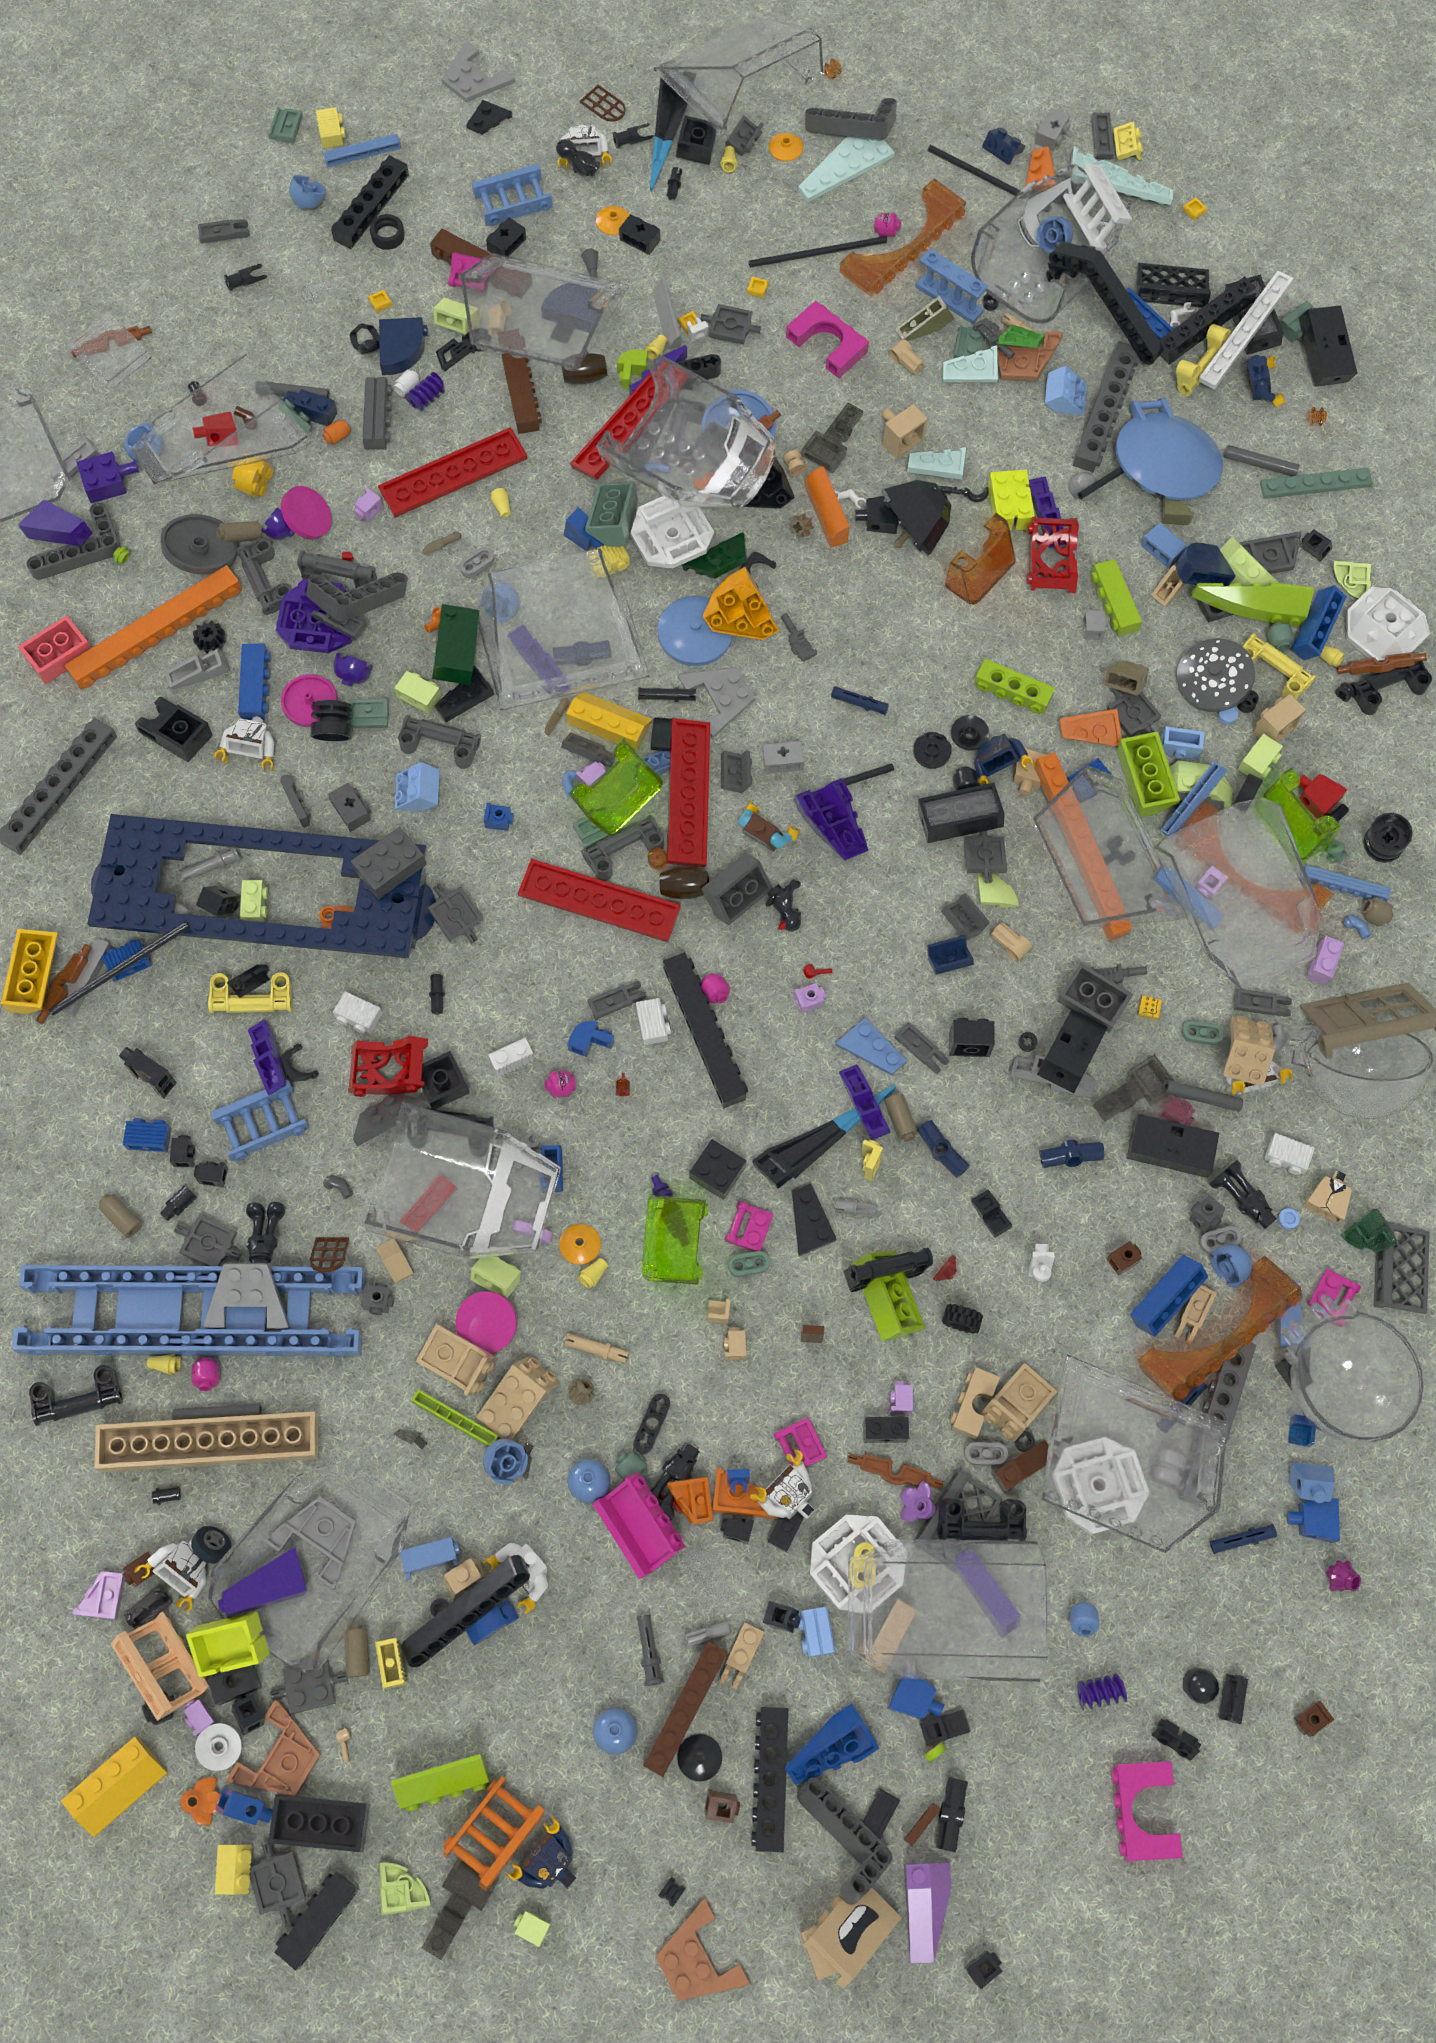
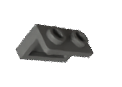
M743 115L725 143L728 146H732L740 156L745 152L749 153L755 145L753 143L754 139L757 141L761 136V128L764 124L761 122L756 126Z
M746 750L742 754L728 751L721 753V789L743 793L751 786L752 759L750 758V751Z
M966 893L962 894L957 901L945 906L941 910L961 936L965 935L966 940L981 934L989 924V920Z

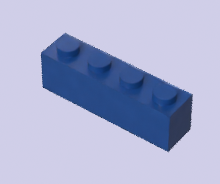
M1335 585L1318 591L1309 610L1308 617L1305 619L1294 642L1292 650L1303 660L1321 655L1347 598Z
M265 643L242 644L238 713L241 719L252 720L253 717L257 716L265 720V714L269 710L266 696H269L267 679H270V669L267 668L268 662H271V652L267 651Z
M1182 1255L1131 1312L1130 1316L1136 1327L1156 1337L1208 1278L1203 1265Z

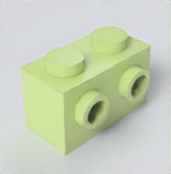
M444 297L434 307V324L467 334L476 324V308Z
M409 671L405 672L394 688L397 698L427 714H430L441 698L440 689L436 683L428 682L419 674Z
M1263 733L1244 758L1238 770L1247 776L1252 774L1258 778H1266L1272 769L1270 765L1272 763L1276 764L1281 758L1282 754H1280L1283 746Z
M242 880L241 920L264 922V919L267 918L265 901L268 899V887H265L262 880Z
M498 1256L479 1258L471 1268L470 1280L489 1291L500 1293L508 1298L520 1283L521 1271L514 1265H509L502 1261Z

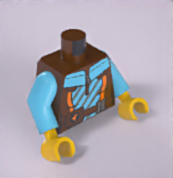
M753 801L749 802L739 819V825L744 828L743 834L773 852L776 848H782L791 840H797L800 829L794 830V826L791 825L787 833L782 834L775 825L756 815L760 805L758 807L752 804Z

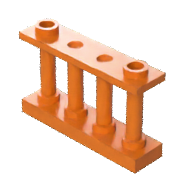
M504 1776L499 1781L493 1780L487 1789L489 1793L456 1836L453 1837L451 1835L443 1845V1848H445L443 1856L446 1859L453 1852L480 1874L479 1886L485 1891L488 1890L545 1813V1810L539 1805L534 1810L532 1808L528 1809L502 1788L506 1781ZM496 1795L523 1816L525 1822L520 1829L518 1827L514 1828L488 1807ZM481 1814L509 1836L508 1839L511 1841L505 1848L503 1846L499 1847L473 1825ZM466 1833L494 1854L496 1860L491 1867L488 1865L484 1866L458 1844Z

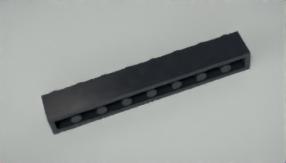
M684 952L663 960L665 974L723 1109L745 1101L748 1088L744 1081L741 1082L738 1076L741 1073L737 1063L733 1064L731 1057H733L729 1045L725 1046L723 1041L725 1035L722 1028H718L715 1023L717 1021L714 1010L710 1011L709 998L705 993H702L700 988L702 982L699 975L695 976L693 972L695 967L691 957L687 958Z

